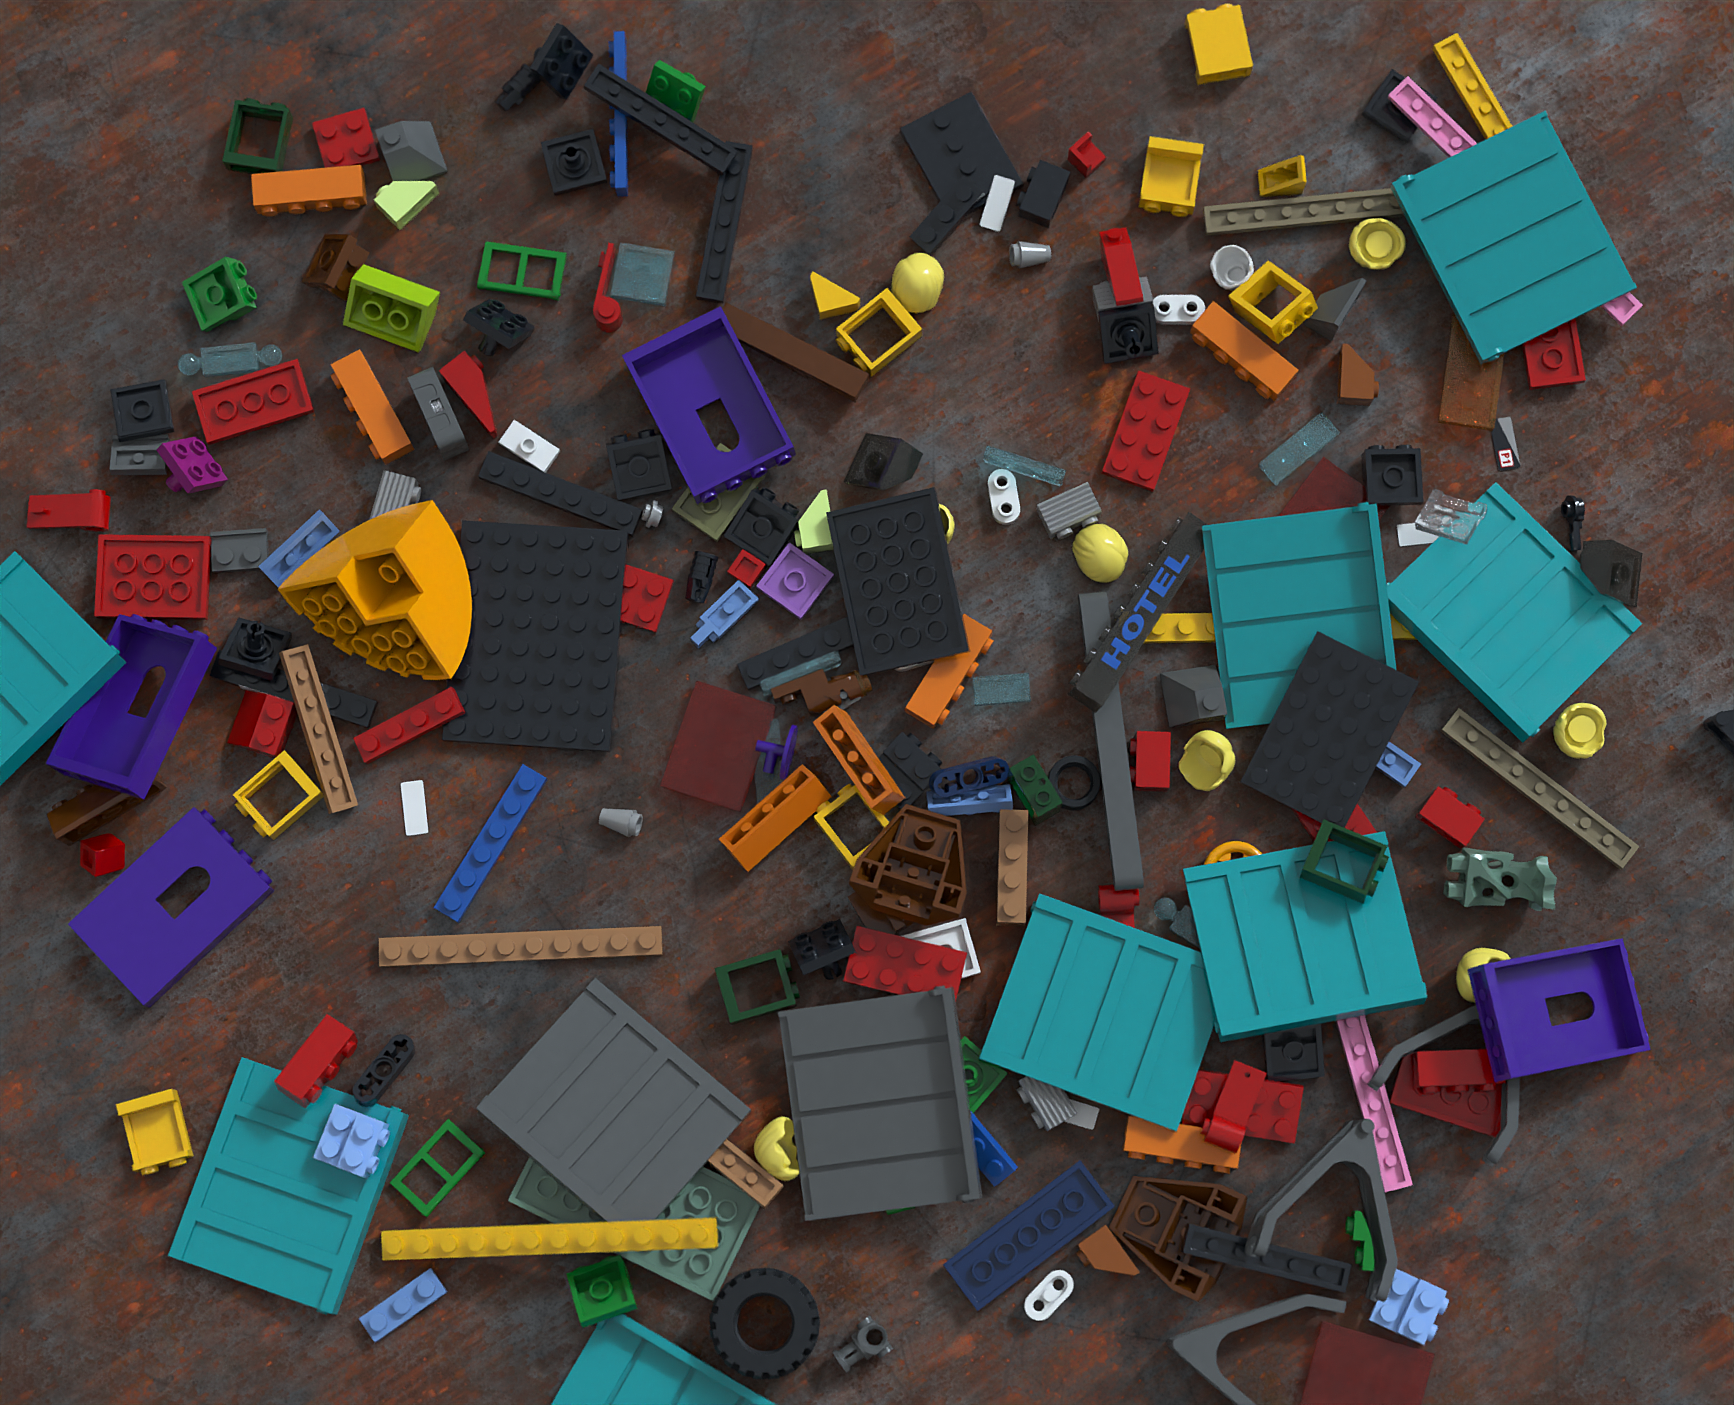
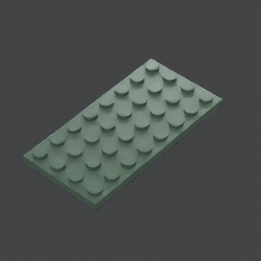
M530 1158L528 1159L508 1199L509 1202L554 1224L603 1222ZM702 1167L656 1220L717 1217L718 1247L617 1251L614 1253L714 1301L760 1205L727 1178Z

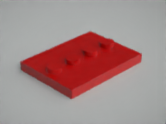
M99 534L94 616L96 618L117 619L119 614L128 617L136 614L145 619L208 620L211 537Z

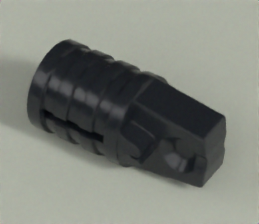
M523 64L516 74L503 85V92L495 101L500 109L508 111L515 103L519 105L526 98V95L541 82L529 69L528 65Z
M702 551L694 552L692 566L688 574L685 599L695 603L705 602L713 582L712 579L719 559L718 556Z

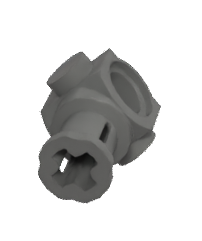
M868 1316L856 1325L859 1331L851 1336L852 1341L839 1351L836 1349L832 1351L846 1373L850 1372V1367L861 1359L866 1358L869 1360L874 1355H877L880 1359L893 1349L888 1342L886 1330L881 1325L876 1324L871 1316ZM871 1329H879L883 1334V1340L877 1346L870 1345L867 1342L866 1335ZM857 1350L852 1356L847 1359L845 1358L852 1351Z

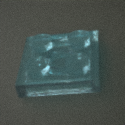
M620 243L611 298L665 306L675 256L674 251Z

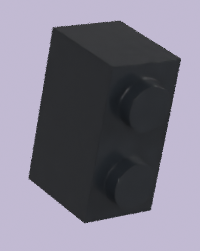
M1042 160L1039 161L1037 168L1032 166L1026 180L1030 185L1027 192L1021 191L1016 204L1017 207H1020L1018 217L1049 229L1069 182L1070 171Z

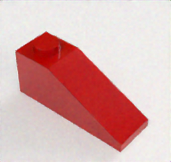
M1126 227L1112 228L1099 232L1101 260L1116 306L1144 302L1133 248Z
M464 350L441 368L439 373L488 434L495 439L498 436L485 377L481 371L484 366L474 354L470 357Z

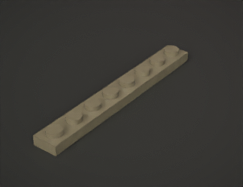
M1391 188L1203 207L1206 236L1364 221L1377 218L1405 217Z
M1460 708L1456 710L1442 728L1441 732L1620 870L1623 869L1640 847Z

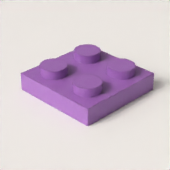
M789 542L757 584L756 588L802 620L834 578V574Z

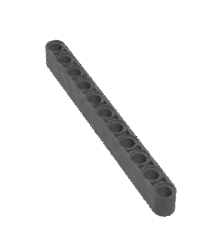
M1107 592L1078 594L1114 890L1144 888L1117 669L1101 660L1106 652L1110 655L1114 654V647L1111 645L1113 636Z

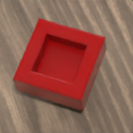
M742 549L727 573L751 589L765 569L766 564Z

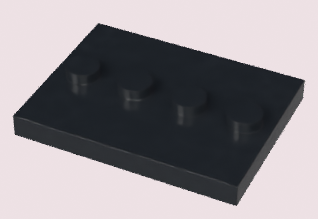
M972 91L900 128L903 139L939 202L963 175L985 193V196L969 214L986 205L995 175L1015 181L1012 192L1023 187L1020 176Z

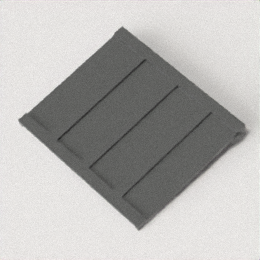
M596 978L593 979L584 992L489 1095H486L476 1107L481 1117L603 1222L656 1220L751 1112L747 1105Z
M938 986L933 987L934 990L778 1012L805 1209V1221L953 1201L970 1203L974 1202V1199L982 1198L954 988Z

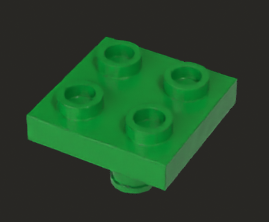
M658 60L654 64L645 93L694 123L706 86L696 81L691 73H682Z
M964 1036L961 1039L970 1110L974 1113L1008 1073L1000 1066L980 1060L982 1050Z

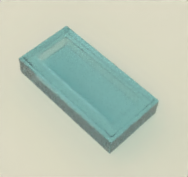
M1029 673L973 677L975 706L1031 702Z

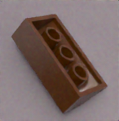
M158 772L145 799L97 785H87L76 792L77 796L67 801V799H64L53 805V810L47 813V817L56 839L71 846L167 787Z

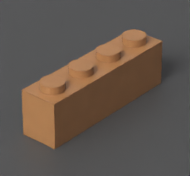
M1000 809L996 926L1024 927L1026 924L1028 810Z

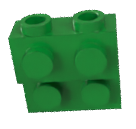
M224 257L182 282L202 331L208 332L229 319L237 320L257 308L254 302L257 299V294L250 285H247L244 278L247 275V270L243 263L237 261V259Z
M621 1255L606 1257L601 1262L589 1266H580L573 1272L566 1274L582 1328L638 1309L629 1274Z

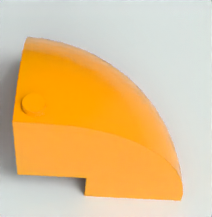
M433 500L391 510L349 530L306 560L278 588V591L298 615L305 614L315 624L313 629L317 633L321 632L323 635L335 640L333 645L349 655L355 652L366 658V664L383 671L390 668L400 673V676L403 677L416 674L422 675L423 680L451 679L462 661L468 644L472 619L469 575L456 537Z

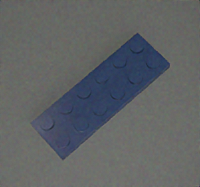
M1078 1161L945 1262L943 1266L975 1309L979 1311L1115 1206L1083 1163Z

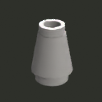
M1017 241L1016 244L1010 245L1009 256L1011 266H1017L1020 269L1050 262L1051 248L1049 245Z
M603 808L599 817L600 825H604L627 837H631V835L638 836L643 822L642 814H638L636 810Z

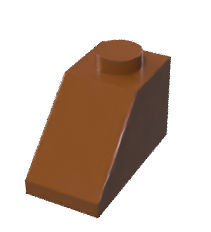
M1342 344L1339 350L1337 404L1370 406L1373 399L1378 397L1379 382L1374 381L1375 372L1349 344Z
M1103 1225L1076 1245L1079 1249L1076 1255L1085 1267L1090 1265L1093 1269L1131 1276L1139 1273L1106 1225Z

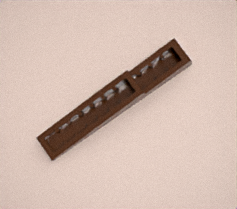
M725 303L722 308L740 343L806 379L811 378L856 403L869 381L868 373L728 303Z

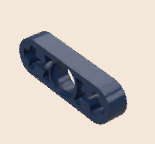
M996 756L935 771L929 779V787L933 793L941 797L965 793L1002 783L1007 779L1009 766L1006 761ZM994 764L1000 767V770L996 771V776L991 773L983 774L982 770L989 771L994 769ZM973 769L976 774L975 780L970 784H965L963 782V774L967 770ZM942 778L948 781L956 780L957 784L953 782L945 784L944 790L938 787V784L942 782Z

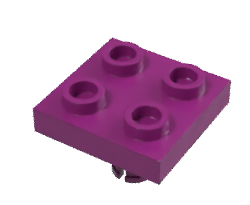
M197 436L165 442L156 449L173 473L166 479V484L174 492H180L184 488L189 494L221 487L228 480L221 466L215 462L207 451L205 444Z

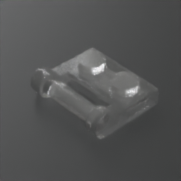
M1434 489L1415 521V529L1467 545L1480 520H1483L1486 515L1487 504L1481 502L1474 504L1444 495L1443 491Z

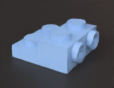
M334 1104L313 1158L368 1178L377 1169L379 1163L377 1155L380 1147H384L388 1141L390 1131L387 1129L389 1124Z
M1396 1269L1388 1298L1385 1302L1379 1300L1375 1302L1368 1320L1424 1345L1426 1340L1432 1341L1438 1326L1433 1324L1437 1314L1443 1315L1449 1302V1299L1445 1298L1447 1291Z

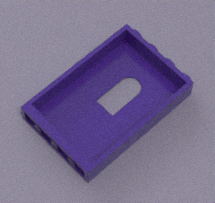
M721 306L622 355L697 504L701 502L709 503L718 497L717 494L725 490H735L743 484V481L751 477L753 479L759 478L767 473V469L775 465L783 466L789 463L792 457L796 455L791 440ZM718 399H721L740 437L738 446L730 452H721L714 447L696 410Z
M119 614L106 643L110 646L114 645L121 652L119 655L126 663L66 721L46 764L64 776L145 799L217 647L208 641L209 637L202 632L194 630L193 633H189L180 626L173 625L170 628L155 619L147 622L145 618L136 614H132L131 617ZM157 666L163 667L166 672L165 680L147 717L143 718L127 713L148 671Z
M193 807L68 923L75 933L142 1005L148 1008L159 1000L275 891L269 885L273 882L272 879L262 869L257 872L250 865L254 860L243 849L238 852L231 845L235 840L224 829L219 832L212 825L216 820L205 809L200 812ZM192 867L206 869L210 875L209 887L176 919H173L156 899L188 869Z
M1623 938L1492 962L1467 969L1495 1082L1651 1050ZM1576 992H1583L1589 996L1593 1004V1012L1588 1019L1551 1026L1545 998Z

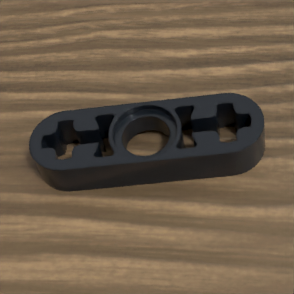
M399 1034L391 1038L354 1084L353 1095L358 1105L362 1107L375 1105L414 1057L415 1048L409 1036ZM406 1044L407 1051H400L397 1054L396 1046L403 1047ZM395 1056H396V1061H397L398 1064H396L395 1061L393 1060V1058H394ZM386 1064L392 1067V1072L386 1077L376 1074L377 1068L381 1065ZM371 1077H372L373 1080L375 1081V1083H374L373 1085H372V1081H371V1079H370ZM371 1087L372 1095L366 1094L362 1097L361 1090L367 1091Z

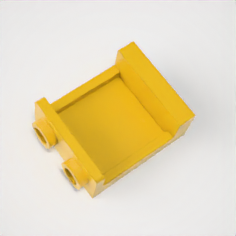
M1224 4L1209 11L1196 9L1186 15L1185 28L1189 31L1195 59L1197 85L1251 75L1253 63L1240 5Z
M1150 136L1139 207L1151 213H1158L1162 210L1169 211L1172 215L1178 217H1185L1188 214L1193 215L1204 144Z
M169 1089L116 1104L118 1115L123 1117L134 1165H131L133 1171H141L142 1176L158 1172V1166L169 1164L170 1168L181 1166L187 1163L186 1158L193 1157L177 1090Z

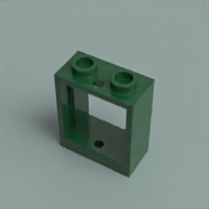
M245 98L244 101L235 100L222 161L226 169L248 174L282 172L293 121L289 108L284 104L276 102L270 105L260 104L258 100ZM245 116L281 122L274 159L238 153Z
M1034 754L1009 768L1007 780L1025 810H1028V815L1035 826L1060 812L1063 802Z
M1323 820L1303 866L1300 878L1364 904L1367 895L1373 897L1379 881L1374 880L1377 871L1383 872L1389 856L1384 855L1387 845ZM1329 839L1374 857L1362 889L1316 870Z
M779 949L715 968L731 1025L797 1006L795 999L800 998L796 981L790 983L787 972L792 971L788 954L782 956ZM776 960L787 999L740 1013L728 973Z

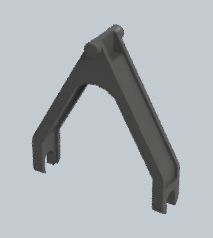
M1476 1005L1394 1046L1382 1060L1370 1079L1368 1086L1378 1091L1399 1059L1466 1025L1481 1026ZM1520 1077L1505 1080V1084L1501 1085L1500 1131L1482 1159L1491 1167L1499 1161L1518 1130Z
M1371 1119L1346 1121L1343 1128L1255 1214L1247 1239L1245 1254L1253 1257H1264L1270 1244L1276 1220L1334 1163H1342L1350 1168L1358 1178L1366 1223L1373 1244L1374 1271H1371L1365 1296L1375 1302L1377 1300L1386 1301L1391 1289L1398 1259L1374 1141L1373 1130L1375 1125Z
M1298 1294L1171 1336L1167 1339V1347L1233 1404L1256 1405L1221 1375L1216 1363V1351L1220 1341L1229 1332L1306 1306L1344 1313L1346 1302L1311 1294Z

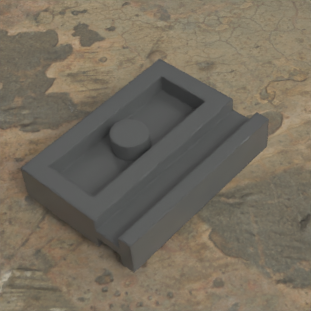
M168 434L119 442L118 435H113L109 469L111 475H167L168 466L156 449L162 443L170 442Z
M266 528L210 532L212 540V572L214 574L261 570L258 566L269 557L268 530Z

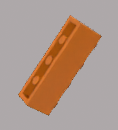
M361 165L251 174L253 206L257 213L263 216H276L278 212L288 211L291 214H302L305 210L311 209L327 212L331 211L334 207L357 209L360 205H367L365 173Z
M1214 301L1192 325L1190 331L1193 335L1192 339L1201 347L1207 346L1214 352L1213 356L1224 365L1228 363L1233 367L1235 374L1245 382L1249 380L1254 384L1256 391L1265 399L1271 398L1275 402L1294 380L1299 371Z
M359 349L332 363L331 366L335 373L330 376L337 389L344 388L347 396L343 400L350 413L357 412L360 420L356 421V424L363 437L369 434L373 443L368 446L375 459L382 458L384 464L387 465L415 450L361 350Z
M963 614L970 652L936 659L905 707L907 714L932 729L935 728L937 723L943 725L950 713L947 709L952 700L958 701L965 687L961 686L966 677H973L979 667V664L976 662L981 653L986 655L994 642L990 639L992 630L966 614Z
M833 705L813 721L871 809L884 815L905 799V796L846 711Z
M802 764L721 836L719 841L748 872L796 828L801 826L817 810L818 806L828 801L831 795L818 778Z
M1128 1116L1122 1151L1128 1152V1158L1145 1160V1155L1157 1157L1156 1162L1173 1165L1174 1160L1185 1161L1184 1167L1202 1169V1164L1213 1166L1214 1172L1230 1174V1169H1238L1241 1145L1238 1152L1234 1154L1204 1142V1135L1200 1134L1201 1127L1179 1124L1177 1132H1174L1141 1118Z

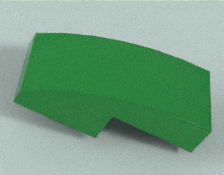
M1351 1211V1217H1346L1345 1233L1350 1234L1349 1240L1361 1241L1360 1247L1356 1246L1354 1262L1359 1264V1270L1374 1271V1251L1368 1225L1361 1211Z

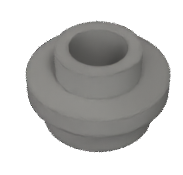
M653 500L650 505L646 504L643 509L641 520L645 521V527H657L659 524L663 506L658 505L657 501Z

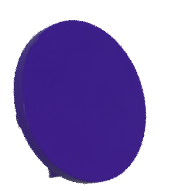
M797 725L791 726L785 746L757 740L755 751L766 753L763 772L773 774L777 756H781L780 780L787 778L797 741Z

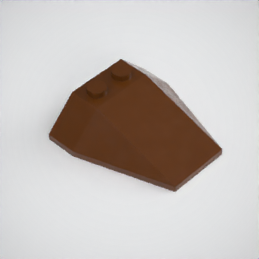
M905 804L857 858L849 885L871 909L929 926L959 918L967 893L960 820Z
M1133 1176L1109 1229L1173 1291L1200 1302L1218 1281L1226 1263L1180 1252L1186 1224L1239 1236L1248 1197L1221 1184Z

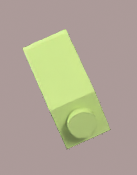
M393 181L389 186L385 185L377 192L374 201L377 208L401 230L439 194V191L433 181Z
M827 490L820 491L798 521L799 530L794 531L796 547H802L805 554L834 550L826 512H830Z

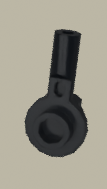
M1568 495L1561 504V514L1569 522L1570 551L1582 550L1580 529H1582L1585 513L1583 500L1574 495Z

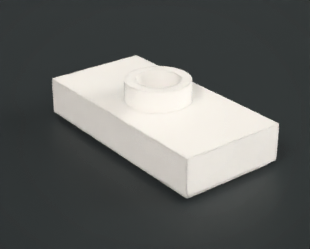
M516 420L511 423L499 441L501 446L545 473L560 453V449Z

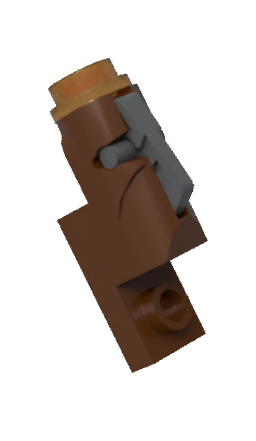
M821 669L771 688V694L775 704L781 702L782 705L796 701L798 699L797 695L802 694L809 714L825 713L833 705L845 710L859 702L862 697L867 696V693L873 690L868 676H860L858 670L830 677L831 680L827 681L825 673Z

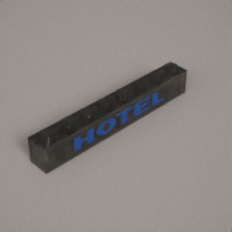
M1190 512L1183 519L1177 517L1169 529L1173 533L1169 540L1164 538L1155 550L1159 554L1155 562L1149 560L1141 572L1145 577L1140 584L1135 582L1127 593L1130 600L1126 606L1121 603L1112 616L1116 619L1112 627L1107 625L1098 637V640L1102 643L1097 650L1092 647L1085 657L1084 662L1087 665L1083 672L1078 669L1070 680L1069 684L1073 687L1068 695L1095 713L1103 706L1204 551L1202 526L1208 525Z

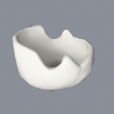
M1236 245L1223 246L1215 252L1210 262V268L1216 282L1220 287L1230 291L1235 290L1248 281L1254 272L1253 262L1245 249Z

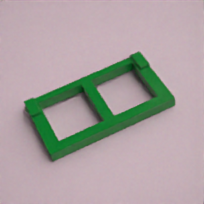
M485 241L477 289L549 298L559 301L567 254L564 252ZM493 251L521 255L516 285L488 282ZM529 256L557 260L552 290L523 287Z
M447 1119L393 1178L390 1184L409 1200L423 1216L428 1217L473 1165L485 1155L483 1148L473 1142L450 1119ZM448 1131L473 1153L453 1176L428 1154ZM422 1159L447 1181L427 1205L402 1182Z

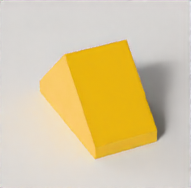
M1299 155L1259 169L1260 196L1302 194L1306 185L1304 156Z
M811 273L810 283L820 320L858 311L860 307L859 297L819 274Z

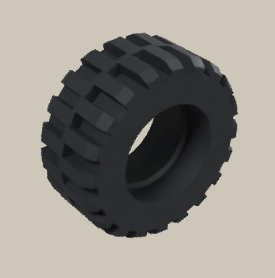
M773 1268L751 1269L735 1276L721 1288L713 1302L709 1317L710 1337L717 1354L720 1355L729 1368L753 1379H775L793 1372L810 1356L819 1336L820 1317L818 1307L809 1289L793 1275ZM755 1297H775L786 1305L791 1314V1333L786 1342L775 1350H755L749 1347L739 1334V1313L743 1306Z

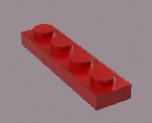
M450 687L353 739L364 763L369 764L465 714V711L455 689Z

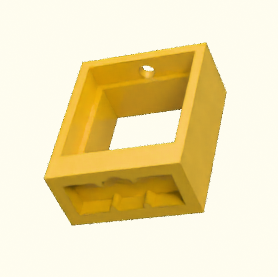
M1269 260L1253 273L1248 281L1240 285L1229 295L1235 313L1277 344L1289 336L1294 329L1311 317L1318 309L1312 292ZM1280 285L1297 298L1271 320L1256 309L1255 306Z
M886 288L836 328V336L838 338L835 340L844 352L849 350L855 357L853 362L856 367L864 372L866 371L872 377L922 337V328ZM884 308L907 336L872 363L849 337V334L880 309Z
M284 750L237 790L233 796L238 800L234 804L245 817L250 814L256 821L253 827L263 838L268 835L275 840L323 798V793ZM285 767L309 796L276 825L271 827L250 803L248 798Z
M849 783L837 793L839 797L832 803L825 801L818 806L817 814L813 817L823 833L853 870L857 858L867 847L853 857L825 819L858 795L883 829L888 825L889 821L884 815L871 809L857 787Z

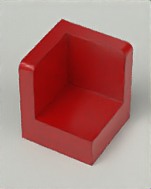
M1089 131L1069 148L1067 158L1085 178L1106 161V156L1091 142L1092 134Z
M111 833L81 840L80 866L95 877L123 869L125 867V843Z

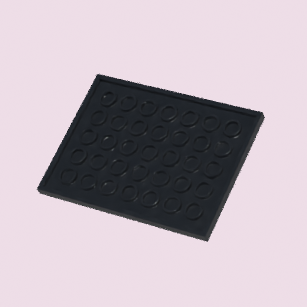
M462 520L460 549L469 575L472 619L464 656L453 677L448 679L447 689L450 687L455 689L465 714L443 725V741L610 752L628 531Z

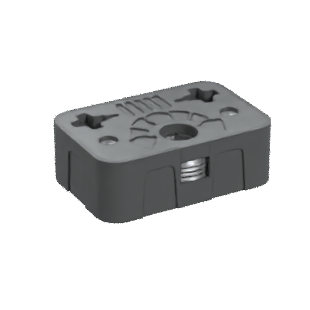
M430 367L407 377L443 460L446 461L469 451L466 439L434 368Z

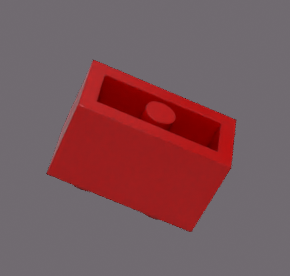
M1137 731L1135 738H1130L1129 754L1134 755V766H1129L1131 783H1134V791L1167 792L1169 790L1171 732Z
M1438 786L1415 818L1462 850L1485 819L1480 816L1481 811L1469 803L1465 805L1457 800L1458 795L1447 787L1442 789Z

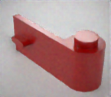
M608 243L606 254L601 251L598 267L602 268L594 302L593 314L598 328L604 332L612 333L621 327L623 316L619 303L613 298L606 297L616 257L614 244Z
M91 489L89 493L29 495L27 528H80L92 532H106L109 529L111 497L106 495V491Z
M1098 885L1099 915L1135 928L1134 906H1139V889L1115 891L1114 885Z
M1234 1060L1211 1119L1206 1118L1202 1125L1200 1134L1204 1135V1142L1234 1154L1238 1152L1246 1131V1124L1267 1074L1266 1072Z

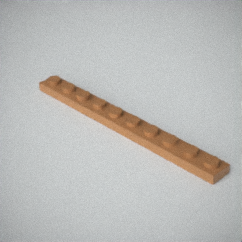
M662 926L379 938V967L663 955Z

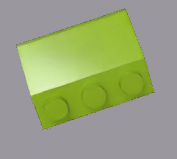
M363 264L351 278L343 325L420 352L435 317L440 292Z

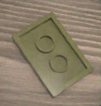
M721 443L716 448L721 452L731 451ZM764 474L756 479L751 477L743 481L739 488L732 491L725 490L717 494L718 497L709 503L701 502L697 504L687 487L673 506L672 511L718 542L734 520L751 490L758 488L766 476Z

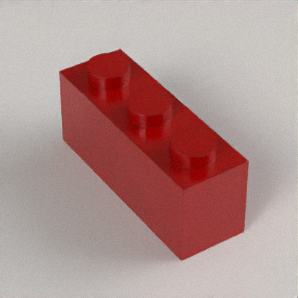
M327 1014L274 1082L278 1091L305 1109L310 1102H316L322 1093L321 1088L328 1080L331 1081L335 1078L340 1069L339 1065L345 1058L351 1057L355 1052L358 1040L354 1031Z
M1487 1049L1420 1051L1413 1054L1415 1088H1423V1093H1439L1440 1087H1451L1452 1092H1468L1469 1086H1480V1091L1498 1090L1497 1085L1505 1084V1080L1494 1081Z

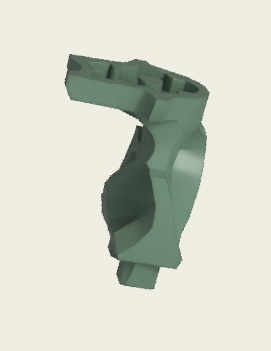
M1462 848L1461 853L1447 856V870L1449 872H1459L1458 881L1446 880L1443 893L1447 898L1457 900L1464 907L1477 905L1504 906L1506 899L1522 897L1529 900L1530 908L1542 911V908L1555 909L1554 890L1557 878L1549 869L1547 856H1538L1528 862L1511 861L1514 857L1512 853ZM1505 875L1512 876L1514 880L1513 885L1509 887L1503 885L1502 877ZM1484 888L1493 889L1492 894L1489 896H1483L1482 892Z

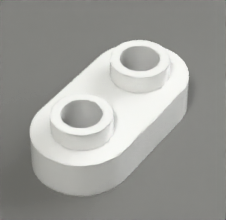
M1160 295L1153 299L1155 320L1158 324H1194L1205 311L1204 302L1195 295ZM1162 304L1167 305L1169 310L1162 312L1159 306ZM1192 304L1196 307V311L1190 312L1186 306Z
M998 469L992 472L988 479L992 515L998 523L1010 525L1018 519L1020 514L1016 480L1010 471ZM1000 478L1007 481V484L1003 487L997 484V480ZM1008 505L1012 510L1009 513H1004L1001 507Z
M1062 1270L1049 1273L1027 1296L1024 1303L1026 1314L1034 1320L1048 1318L1071 1294L1073 1290L1071 1276ZM1056 1279H1060L1064 1283L1063 1289L1059 1291L1053 1287V1282ZM1036 1300H1041L1044 1303L1042 1311L1034 1310L1033 1303Z

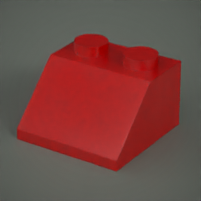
M246 690L227 743L275 759L285 750L297 716L295 703L269 694Z

